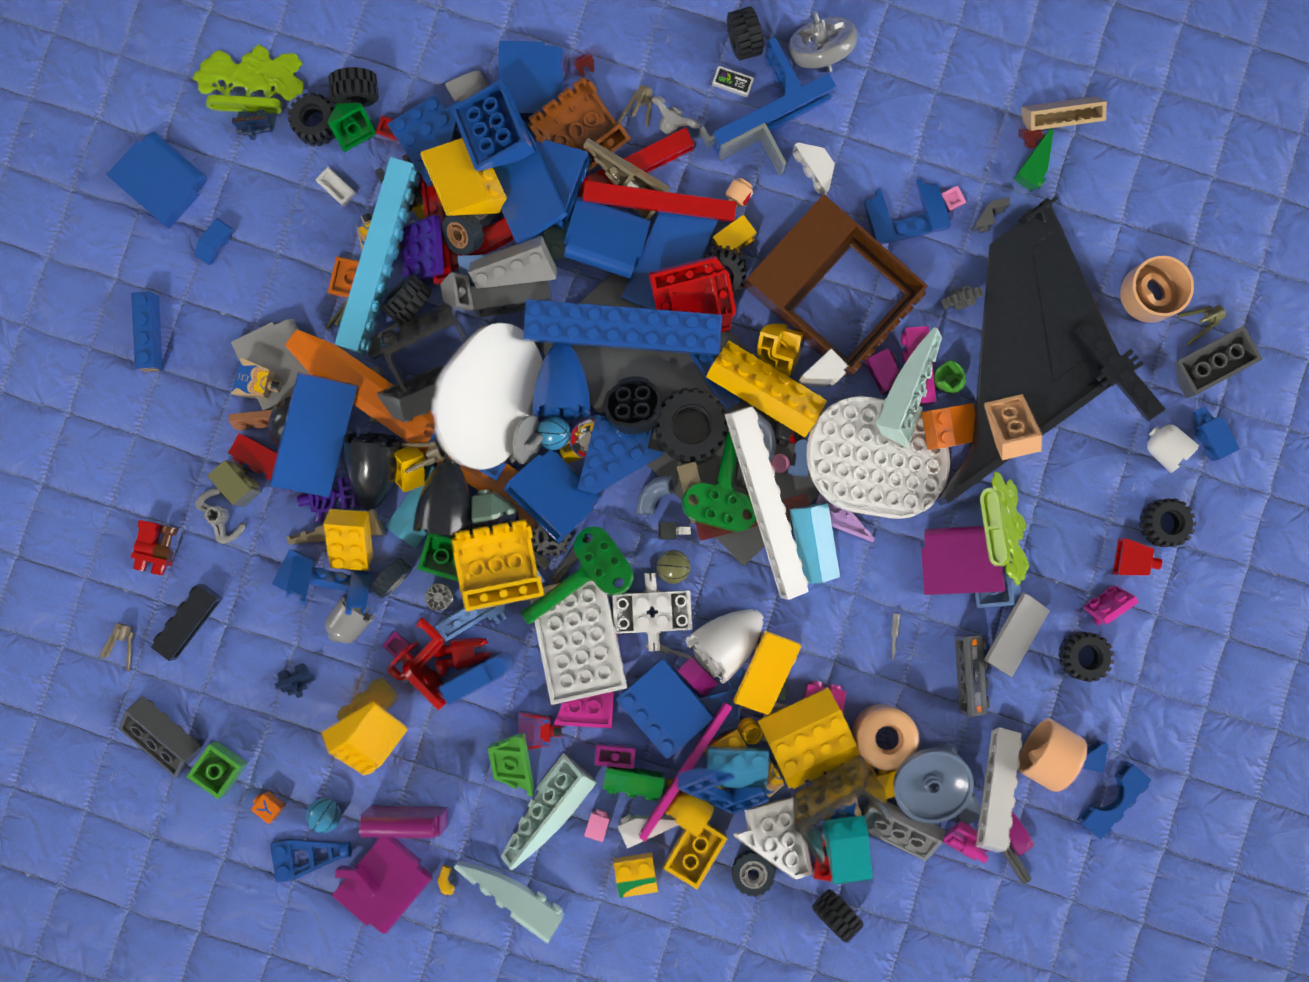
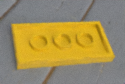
M765 631L734 697V703L769 715L802 645Z

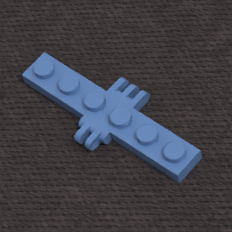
M537 568L538 577H541V582L543 583L545 580ZM509 603L471 611H465V607L435 624V627L443 636L445 642L486 617L489 620L494 619L497 625L501 623L497 617L498 615L503 620H506L505 606Z

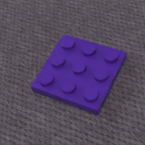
M433 215L404 227V238L401 242L403 279L411 274H415L421 281L444 274L440 216Z

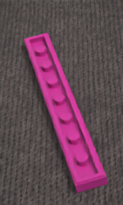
M727 703L722 704L678 773L693 769L732 709ZM678 774L639 832V838L646 842L679 791Z

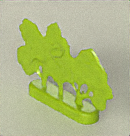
M260 44L256 45L251 53H246L242 56L240 64H235L229 54L217 50L200 63V70L194 72L192 79L198 82V90L201 94H209L215 89L223 93V95H208L206 106L211 110L227 112L245 111L248 113L265 110L266 114H279L282 112V102L276 98H271V96L280 94L285 100L291 101L297 95L303 94V81L293 75V73L299 70L302 62L295 53L281 54L279 57L271 60L268 54L269 51ZM219 80H223L226 83V89H224V86H220ZM236 86H241L245 88L246 94L245 96L230 95V90ZM271 86H275L274 91H271ZM263 90L266 97H253L250 94Z
M994 471L991 481L993 488L985 489L980 496L989 559L993 565H1006L1008 576L1013 578L1015 585L1018 586L1021 580L1025 579L1029 568L1026 554L1019 545V539H1023V531H1025L1027 525L1023 516L1016 509L1018 503L1016 485L1011 479L1005 484L1001 474Z

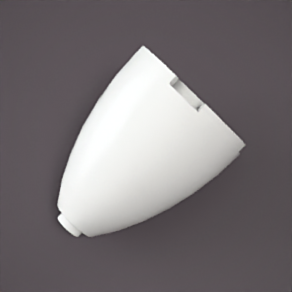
M746 609L720 616L686 638L687 646L694 649V658L711 677L715 678L717 676L720 678L721 683H725L740 669L753 651L763 627V615L758 610Z

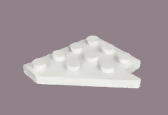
M792 796L745 810L748 830L734 833L735 838L793 879L813 874L798 796Z

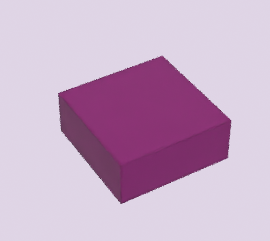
M395 631L382 647L396 658L410 643Z

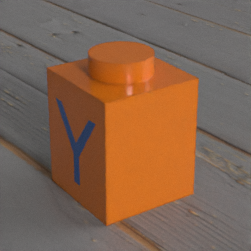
M267 791L264 794L260 793L253 800L254 806L250 810L267 824H270L278 817L286 805L270 791Z

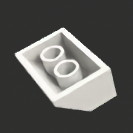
M830 349L800 378L798 383L805 387L826 388L829 384L833 386L846 373L844 369L848 365Z

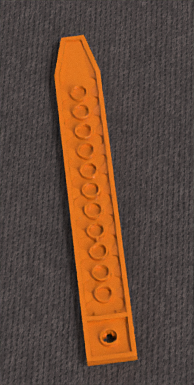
M297 329L285 346L311 375L357 385L353 402L356 407L409 443H429L435 427H437L435 415H433L432 411L429 410V413L425 415H418L409 422H402L393 418L377 396V392L394 386L392 383L337 345ZM417 447V449H419L420 451H422V452L425 453V454H426L427 450H429V448H430V447ZM447 454V458H446V459H451V460H453V459ZM506 463L496 481L477 469L459 464L468 484L477 490L489 489V492H498L518 507L520 520L525 519L526 524L534 528L537 527L535 520L504 491L507 483L519 473L516 469Z

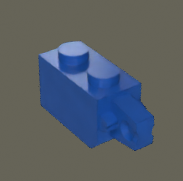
M1206 407L1192 412L1197 426L1193 427L1196 431L1195 436L1205 448L1204 453L1211 461L1220 460L1240 449L1224 418H1214Z

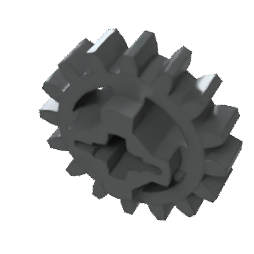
M964 286L949 292L950 296L944 298L941 302L944 309L954 307V310H961L977 304L976 300L985 295L982 287L972 289L971 286Z
M535 521L537 527H531V530L534 531V534H532V539H534L532 546L537 545L535 548L536 552L542 550V556L548 553L549 557L552 558L553 553L560 556V550L567 551L564 546L571 545L567 539L572 538V535L569 534L561 543L548 539V534ZM541 531L542 538L539 540L538 536L539 532ZM549 545L556 546V548L547 549L546 547H548Z

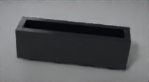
M205 584L196 585L190 590L189 598L178 606L176 615L167 620L165 623L166 628L153 639L154 643L151 648L168 661L176 660L223 599Z

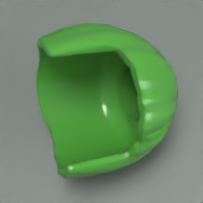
M950 360L936 370L934 384L939 390L952 394L959 392L965 386L966 375L958 363Z

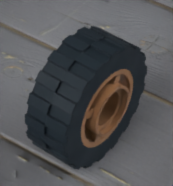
M474 214L446 216L442 221V237L453 253L465 256L482 246L484 232L482 225H480L478 218Z

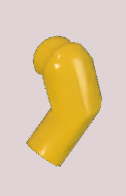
M448 865L442 866L437 879L440 891L444 895H452L455 891V886L450 884L448 880L452 869Z

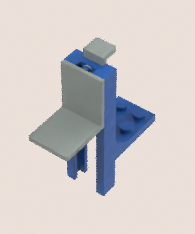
M776 37L768 40L764 59L768 67H772L775 81L777 83L780 82L782 86V97L714 131L710 137L704 126L700 127L699 133L707 148L713 146L720 161L761 141L780 176L784 172L786 161L770 131L830 101L832 96L828 92L834 90L836 84L830 73L801 86Z

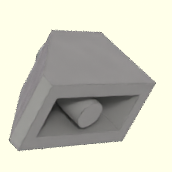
M451 272L440 284L443 301L454 308L472 311L473 302L468 275Z

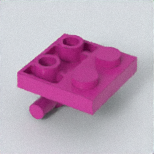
M1114 585L1107 588L1098 597L1091 599L1083 607L1087 613L1095 617L1093 621L1099 626L1102 623L1107 625L1139 602L1136 596Z
M959 822L945 832L943 841L945 844L973 860L978 859L986 863L988 859L985 853L990 850L976 847L978 831L969 824Z

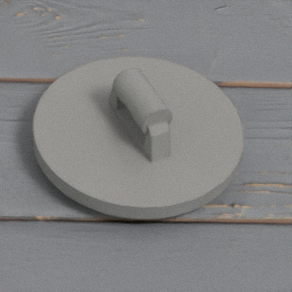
M526 416L522 418L514 431L513 453L520 464L528 465L538 456L543 436L537 434L540 423L535 417Z

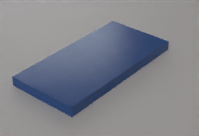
M524 120L522 121L535 152L520 161L493 167L507 197L501 209L517 244L528 241L568 215Z
M659 212L643 248L639 263L634 268L622 295V299L644 309L656 310L649 273L702 259L718 220Z
M297 372L270 481L271 487L329 497L357 385Z

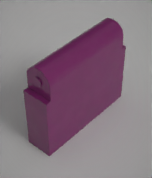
M984 526L925 529V548L921 549L924 595L1006 591L1004 566L993 565L990 562Z
M370 806L360 814V837L435 838L436 836H441L448 827V807Z
M380 837L357 864L376 884L378 892L374 896L354 895L355 879H345L331 896L366 926L371 924L379 932L387 934L433 877L429 871L420 865L422 860L396 838Z

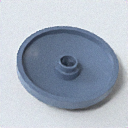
M941 748L924 749L909 756L899 766L893 781L894 796L901 810L910 818L923 823H940L954 818L966 808L974 790L973 776L966 762L956 753Z

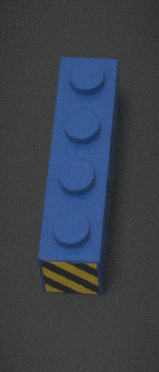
M151 291L131 293L135 369L142 372L163 371L159 296Z

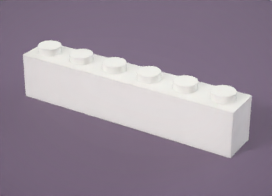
M1000 727L991 731L976 847L995 852L1007 851L1009 847V829L1013 822L1011 812L1015 805V798L1013 796L1018 782L1016 772L1020 765L1018 757L1019 751L1022 748L1021 733Z

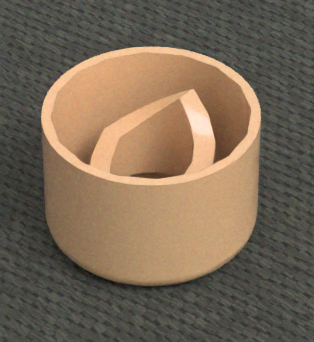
M1170 256L1152 257L1133 268L1125 276L1120 288L1122 305L1127 313L1136 320L1146 323L1162 321L1179 313L1189 304L1194 292L1193 277L1189 269L1176 258ZM1148 281H1152L1160 287L1162 292L1160 301L1156 300L1153 293L1148 289Z
M887 704L869 706L859 713L852 726L851 734L860 756L875 768L881 770L898 769L905 759L917 752L919 745L917 727L906 713L894 706ZM885 726L893 727L898 735V744L890 750L879 748L875 741L877 731Z
M1050 718L1045 719L1035 727L1024 743L1018 758L1020 760L1018 771L1050 791H1062L1074 781L1083 767L1087 755L1086 741Z

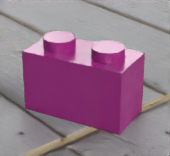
M888 348L867 358L865 361L881 395L891 390L898 374L902 370L901 368L898 369L895 363L897 359Z
M597 742L595 765L634 769L636 746Z

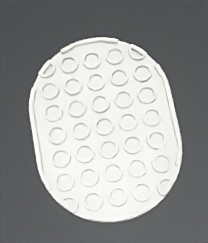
M496 323L478 329L448 362L436 383V396L433 399L432 405L437 426L435 431L444 450L460 465L472 469H488L504 462L513 452V435L519 421L526 416L538 418L532 414L533 395L536 379L543 361L535 343L524 341V331L514 325Z
M856 396L840 400L828 407L818 417L811 429L807 443V464L813 483L830 503L845 511L891 519L913 517L926 511L935 503L940 493L944 491L948 481L950 452L949 447L927 450L921 415L909 447H904L882 435L876 425L877 417L881 415L883 410V399Z

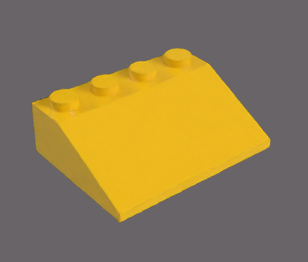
M463 138L421 152V158L447 216L495 214L500 212L507 197L493 168L481 171L475 170Z
M373 701L321 732L328 753L365 776L373 773L376 768L384 763L408 729L407 726Z

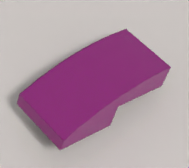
M1012 811L1011 817L1013 822L1009 829L1008 837H1010L1011 847L1020 857L1034 847L1035 844Z

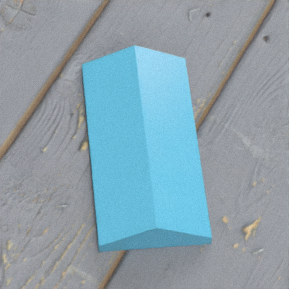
M429 465L428 468L425 470V482L431 474L432 470L435 468L432 465ZM424 486L411 490L385 525L396 536L414 548L418 547L427 534L422 528L421 532L413 531L415 511Z
M828 502L790 509L794 539L797 544L796 551L802 561V571L808 580V584L824 583L839 578L840 573Z

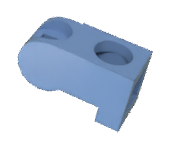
M799 440L794 445V464L788 466V475L808 476L807 440Z

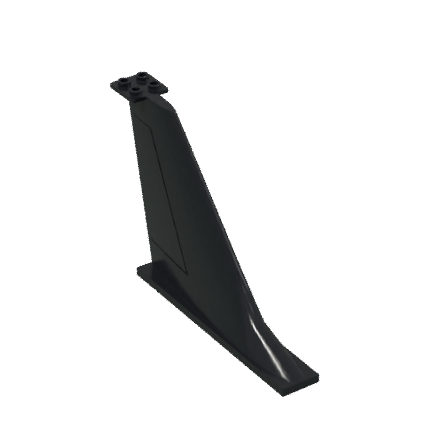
M1056 196L1051 200L1047 197L1037 207L1026 212L1018 220L1019 223L989 245L973 446L943 494L936 499L939 505L950 503L1011 459L1002 460L998 452L984 403L1023 394L1043 436L1111 387L1110 384L1105 388L1101 386L1106 381L1105 378L1100 382L1096 380L1101 375L1100 371L1103 368L1073 333L1074 329L1088 319H1091L1118 351L1052 207V204L1058 199Z

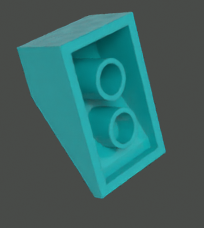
M865 816L825 821L822 824V830L833 885L873 879L869 835Z

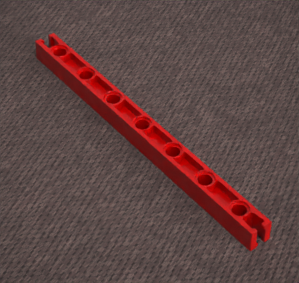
M685 127L624 158V160L649 173L693 151L694 142ZM602 169L584 178L577 197L583 198L585 181L613 184L605 174V170ZM504 218L482 229L484 232L482 246L465 256L486 255L514 241L515 239L506 219ZM450 250L454 271L459 268L458 256L460 255Z

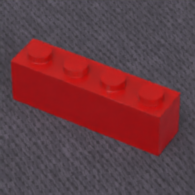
M239 433L228 451V454L233 456L232 460L239 464L247 463L250 465V470L258 474L261 471L267 474L265 478L271 480L277 452Z

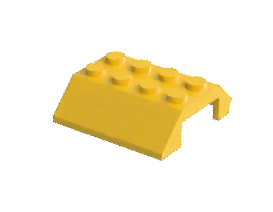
M525 519L511 522L512 527H509L508 523L492 525V531H489L488 526L473 529V534L471 535L469 530L455 532V538H451L465 611L544 596L541 577H538L531 538H533L531 526L526 524Z
M828 687L758 720L759 726L789 788L793 787L795 789L806 784L805 780L808 779L810 782L823 776L824 771L829 773L841 767V763L846 765L856 760V756L860 755L844 716Z

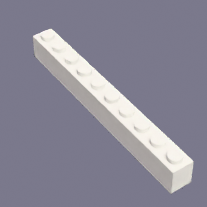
M745 407L727 413L725 418L780 598L792 599L809 592L807 588L808 580L803 574V564L796 551L797 544L791 535V524L787 521L785 515L786 507L781 501V491L775 482V471L769 462V451L763 442L764 435L757 422V412L753 407Z

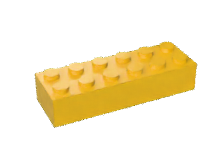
M728 341L706 375L713 382L803 437L807 436L827 403V400L731 341Z

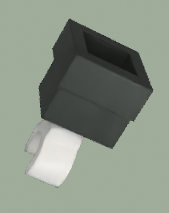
M658 522V539H676V535L691 534V527H676V522Z

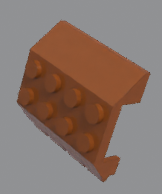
M581 77L572 84L573 90L568 87L557 96L559 101L552 99L542 107L543 113L538 110L528 117L530 123L527 126L534 139L538 142L544 143L545 140L587 151L591 158L588 172L599 164L595 162L594 156L590 151L583 147L588 138L611 152H615L631 138L620 123H616L596 94L597 89L592 81Z

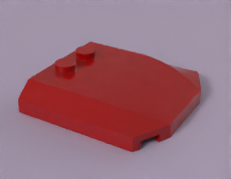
M715 256L649 273L656 310L722 315L721 333L731 329V321L733 316H735L736 307L730 275Z

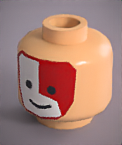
M739 178V180L735 179L732 181L725 195L729 198L728 201L736 202L737 208L738 205L746 206L754 192L749 182Z

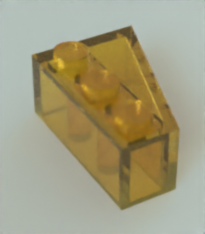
M383 677L379 680L375 679L368 686L369 689L364 693H358L353 698L351 704L340 708L336 718L339 722L373 701L387 711L399 699L398 694Z

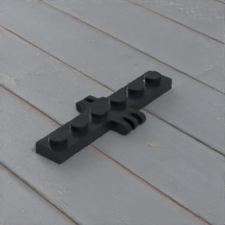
M1088 319L1074 329L1073 333L1103 368L1100 371L1101 375L1096 378L1098 382L1104 378L1106 379L1101 384L1103 388L1109 384L1112 387L1117 385L1147 422L1166 410L1135 373L1144 363L1140 361L1136 365L1134 364L1139 359L1137 355L1129 359L1128 356L1134 353L1132 349L1120 355L1091 319Z

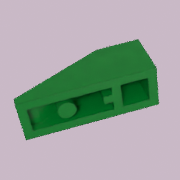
M1051 128L1013 178L1014 181L1030 192L1036 187L1039 189L1046 181L1043 177L1048 172L1054 132Z

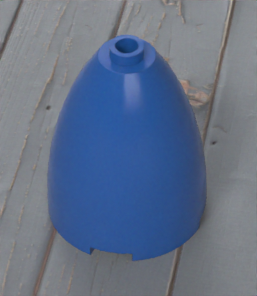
M554 344L546 354L534 388L532 414L539 417L540 414L547 418L557 416L564 420H576V417H579V415H583V417L590 416V395L586 375L571 345Z

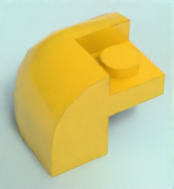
M768 324L760 331L757 355L765 363L790 376L796 368L801 354V343L804 333L787 329L788 325Z
M681 790L677 792L666 809L665 814L674 817L675 823L698 838L714 811V806Z

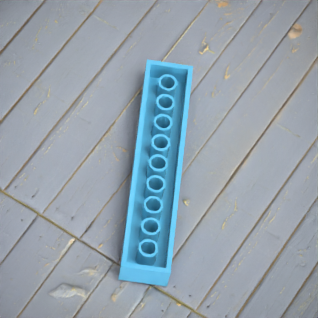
M393 157L389 159L335 341V345L344 350L366 356V352H369L371 349V335L377 329L376 318L382 312L383 304H381V301L388 292L387 281L393 275L394 268L392 264L398 258L399 249L397 247L399 241L402 242L404 238L403 227L409 221L410 212L408 210L410 205L414 203L415 194L413 193L415 187L419 186L421 179L413 163Z

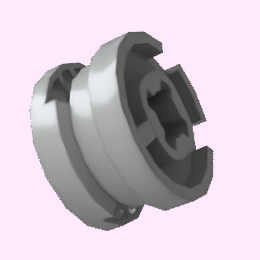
M434 584L425 593L426 604L429 608L437 611L447 609L454 600L453 591L446 584Z

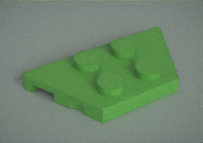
M525 733L491 743L488 747L493 778L501 783H506L514 789L518 786L528 791V796L533 797L535 788Z

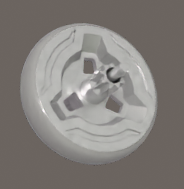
M814 11V21L802 26L791 36L788 42V53L792 62L800 67L820 68L826 66L828 73L832 72L831 64L844 59L854 50L858 41L857 29L846 18L826 17L819 19L818 12Z

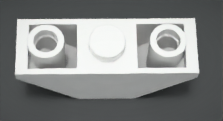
M796 143L793 149L795 160L801 162L805 175L813 180L815 190L822 195H827L835 163L825 148Z

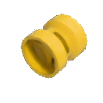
M744 718L740 721L738 731L748 744L758 743L762 739L763 732L755 720Z

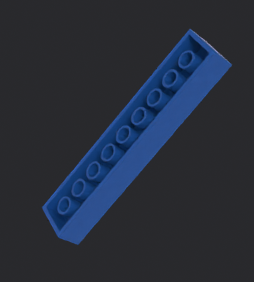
M526 299L523 340L528 342L718 356L720 351L722 315Z

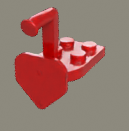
M421 617L417 623V628L423 629L432 640L416 657L411 652L419 643L416 641L406 647L391 662L387 672L396 680L408 679L439 711L447 705L439 689L445 683L440 679L438 673L431 670L426 663L444 645V638L430 623L424 620V617ZM401 662L404 664L402 673L396 668Z

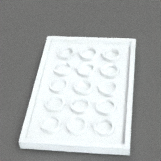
M593 581L587 582L534 621L551 705L628 688L617 635L615 634L609 597ZM558 584L543 587L544 595ZM541 597L531 598L530 603H534Z

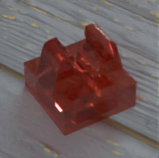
M590 53L571 60L574 68L582 77L585 76L584 66L589 67L591 72L595 70L594 60Z
M1019 129L1018 137L1024 140V147L1036 148L1037 139L1043 138V130L1030 131L1029 129Z

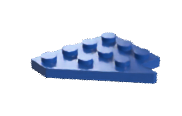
M436 94L387 123L428 187L433 183L420 154L422 151L454 140L457 122L451 108L460 103L458 100L445 109Z
M596 415L577 490L596 495L661 457L663 452L648 448L652 429L640 435H628L616 430L610 424L607 417Z

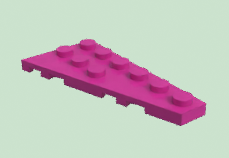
M614 691L563 702L554 725L612 728Z

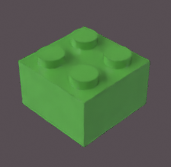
M216 741L208 745L186 777L215 798L220 799L227 795L248 765V762Z

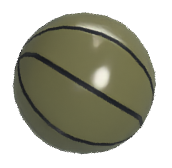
M669 550L659 557L656 568L659 577L663 581L677 584L688 577L691 565L688 557L683 552Z

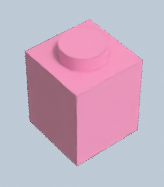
M601 809L592 810L585 831V837L603 842L610 820V815H607L608 812Z

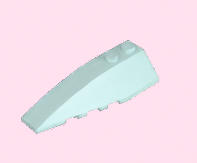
M933 328L908 358L898 374L888 397L883 402L881 415L877 417L876 425L881 434L904 447H909L923 407L920 406L921 398L926 397V380L931 379L932 376L931 362L936 361L942 340L938 328Z
M564 753L538 785V793L534 800H530L528 804L530 808L525 818L521 817L517 833L512 834L501 855V858L511 870L531 856L567 821L597 783L584 768Z
M460 860L456 863L454 869L472 884L478 883L480 890L486 896L493 895L497 901L496 904L500 908L505 907L512 912L510 916L546 943L550 941L564 916L563 909L556 903L551 904L541 892L537 891L536 893L517 880L502 873Z

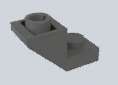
M1009 197L990 201L971 228L972 232L979 231V233L990 231V228L995 224L994 215L1004 213L1011 205Z

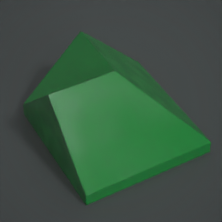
M337 103L327 121L344 153L376 135L361 103Z

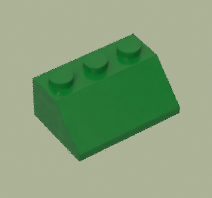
M428 533L417 570L458 582L452 539Z
M607 766L603 789H606V792L610 794L623 792L628 797L636 798L637 795L645 796L646 800L656 801L657 798L661 799L665 772L636 767L631 769Z

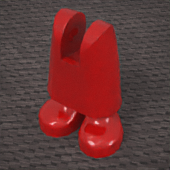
M487 638L450 640V645L448 646L443 645L434 654V657L440 658L452 654L453 657L436 660L438 676L444 677L447 670L455 666L456 670H460L490 658V652H480L479 654L474 652V647L488 644Z

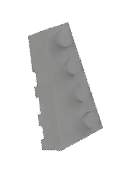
M542 236L471 261L468 273L476 288L479 289L555 280L557 267Z

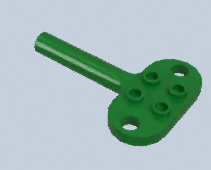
M729 428L717 483L715 485L698 483L690 486L683 495L682 507L685 514L695 522L732 532H741L749 529L754 524L756 516L750 497L732 488L738 457ZM690 495L695 496L697 499L695 506L691 505L688 501ZM744 510L750 512L749 520L743 518L742 513Z
M588 527L576 536L574 552L581 563L579 570L520 612L529 625L589 581H593L601 591L611 596L620 595L631 587L634 579L633 569L604 529ZM591 534L593 536L592 541L584 543V537ZM623 579V586L616 588L615 581Z

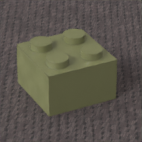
M224 460L207 475L232 505L245 507L262 492L258 488L260 484L253 477L250 478L246 474L247 469L242 464H237L234 461Z

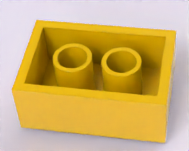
M329 509L324 522V531L330 568L369 571L373 558L369 512Z
M707 822L698 838L683 829L663 863V869L698 889L728 839L727 833Z

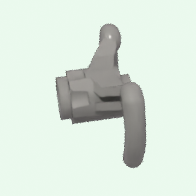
M658 95L652 96V102L658 106L663 116L659 122V129L664 133L671 135L681 126H690L695 129L701 127L699 120L684 118L682 116L683 112L674 106L672 109L667 108L664 105L665 99Z
M212 488L198 497L195 501V506L199 511L204 512L207 523L213 526L216 541L220 544L230 543L243 533L246 524L240 523L232 534L225 535V523L229 519L228 510L225 507L211 506L206 503V499L222 494L218 488Z

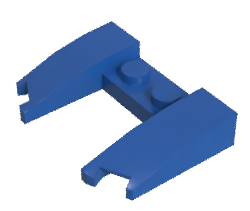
M921 179L916 180L924 214L891 222L881 188L877 189L874 192L876 194L874 198L870 201L864 200L872 237L881 245L949 229L951 226L950 219L937 183L928 185L924 184Z
M293 557L285 597L288 598L291 593L301 597L298 604L305 606L309 584L347 592L346 615H351L352 608L361 607L362 614L366 612L371 573L352 570L351 574L348 575L321 567H312L313 560Z
M693 769L678 773V789L731 814L769 802V796L765 795V790L762 787H744L729 791L715 787L734 779V773L711 769Z

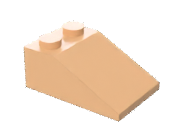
M1023 394L984 403L994 441L1002 460L1041 451L1042 434Z

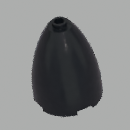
M372 432L360 434L359 436H356V433L345 434L344 462L352 492L359 505L364 507V510H375V508L382 504L390 492L396 479L397 471L394 453L403 448L401 446L403 443L402 438L395 440V435Z
M444 459L443 463L439 462L426 480L417 503L413 531L421 532L422 528L426 533L455 536V532L469 530L470 535L472 534L470 493L464 474L459 464H455L454 460Z

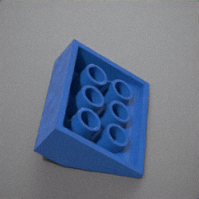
M501 80L496 81L451 108L476 171L517 162L535 152L512 94Z
M664 658L616 699L666 759L677 752L714 719V716Z

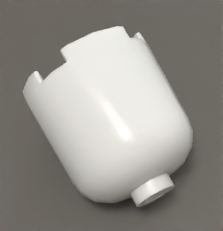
M1172 424L1164 425L1161 428L1156 426L1149 433L1151 437L1147 442L1148 451L1170 473L1179 468L1178 464L1183 459L1187 460L1199 447L1195 441Z

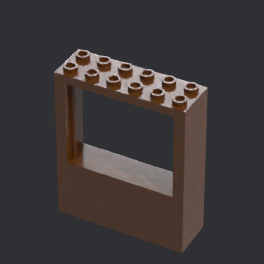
M825 194L818 199L748 276L744 285L746 290L782 322L788 325L791 330L804 333L803 340L822 357L832 349L848 365L844 369L846 372L843 375L844 377L848 374L853 375L863 365L860 361L863 360L865 362L875 351L873 347H878L888 337L886 332L890 334L900 324L899 318L903 320L914 308L911 304L915 306L926 295L924 290L928 287L926 283ZM852 247L905 295L852 354L846 358L797 315L794 310Z

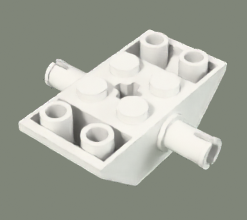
M645 573L644 593L613 596L615 634L646 632L648 634V651H653V643H655V651H660L659 633L661 631L692 630L690 591L659 592L657 590V573H651L652 581H650L649 573ZM651 606H653L655 610H658V613H656L654 617H651L650 614H647V611L650 610Z

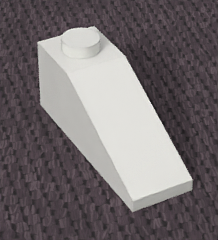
M627 815L620 819L621 822L618 823V828L627 848L643 842L639 838V832L650 815H635L632 817ZM662 816L647 839L678 826L675 823L674 817Z

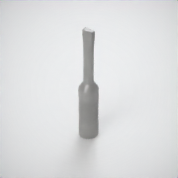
M893 613L891 660H894L896 638L899 635L901 614Z
M660 644L661 650L658 652L664 654L671 653L686 659L691 657V655L671 650L668 646Z

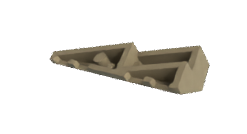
M588 138L584 143L583 147L590 151L594 156L595 162L602 166L605 174L614 185L663 192L669 191L670 186ZM633 208L646 220H649L655 213V211Z
M367 511L369 512L371 537L386 536L383 521L378 519L377 511ZM324 525L316 527L313 531H303L300 534L286 537L289 545L326 542Z

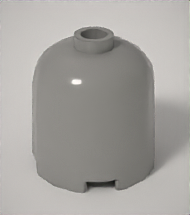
M347 594L341 597L325 619V629L329 634L328 637L335 643L349 644L354 642L375 619L374 614L370 615L367 612L368 606L364 614H362V609L359 607L352 608L351 615H346Z

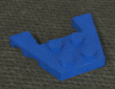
M742 666L728 680L729 690L698 698L714 717L723 703H727L732 707L716 734L738 728L740 705L734 703L733 700L741 685ZM711 721L698 732L701 737Z

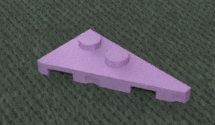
M819 493L815 504L828 502L832 527L874 542L872 534L852 512L838 508Z

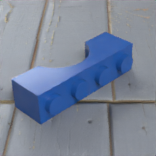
M1126 762L1114 776L1118 784V793L1115 800L1110 805L1101 808L1089 805L1077 819L1099 839L1106 837L1111 832V827L1123 818V813L1136 803V798L1139 794L1145 792L1149 787L1151 779L1132 763Z

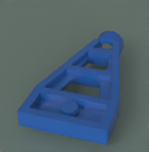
M287 839L270 843L276 883L297 879L336 860L352 856L350 841L330 842ZM327 848L329 857L316 861L314 849ZM295 849L308 851L310 861L301 867L295 866L293 851Z

